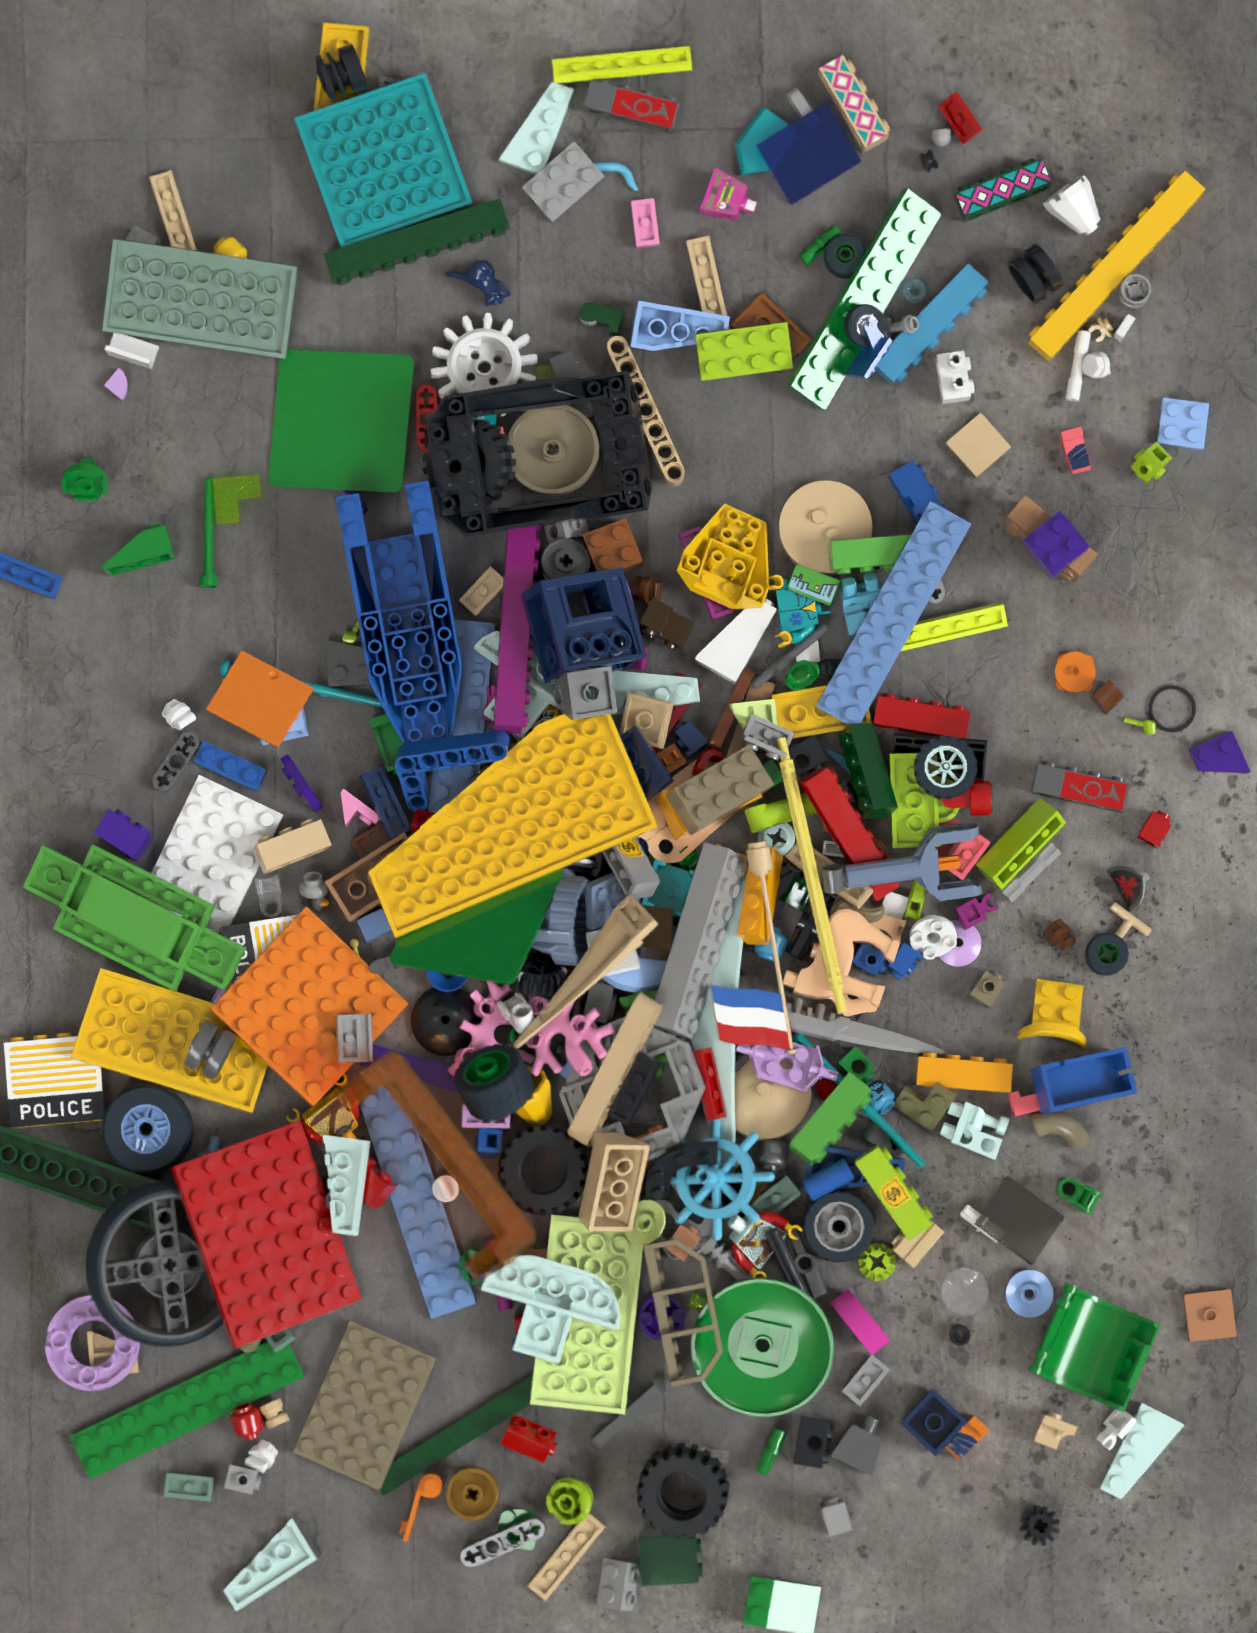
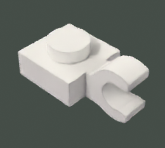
M1114 1409L1103 1422L1107 1428L1098 1435L1097 1440L1108 1450H1111L1116 1443V1437L1119 1436L1122 1439L1137 1420L1125 1410L1123 1413Z

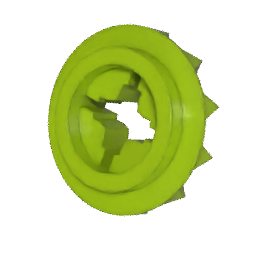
M874 1243L870 1244L863 1254L859 1256L858 1265L861 1273L866 1278L873 1281H882L893 1274L896 1267V1258L888 1246ZM884 1254L881 1262L884 1264L883 1266L886 1268L884 1269L877 1266L871 1271L870 1269L872 1268L873 1261L871 1260L869 1255L878 1258L879 1256Z

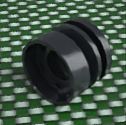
M352 43L338 48V60H334L330 52H326L329 62L327 64H324L321 55L315 57L316 71L320 83L332 103L338 101L335 90L339 89L344 99L346 98V86H350L354 94L369 89Z

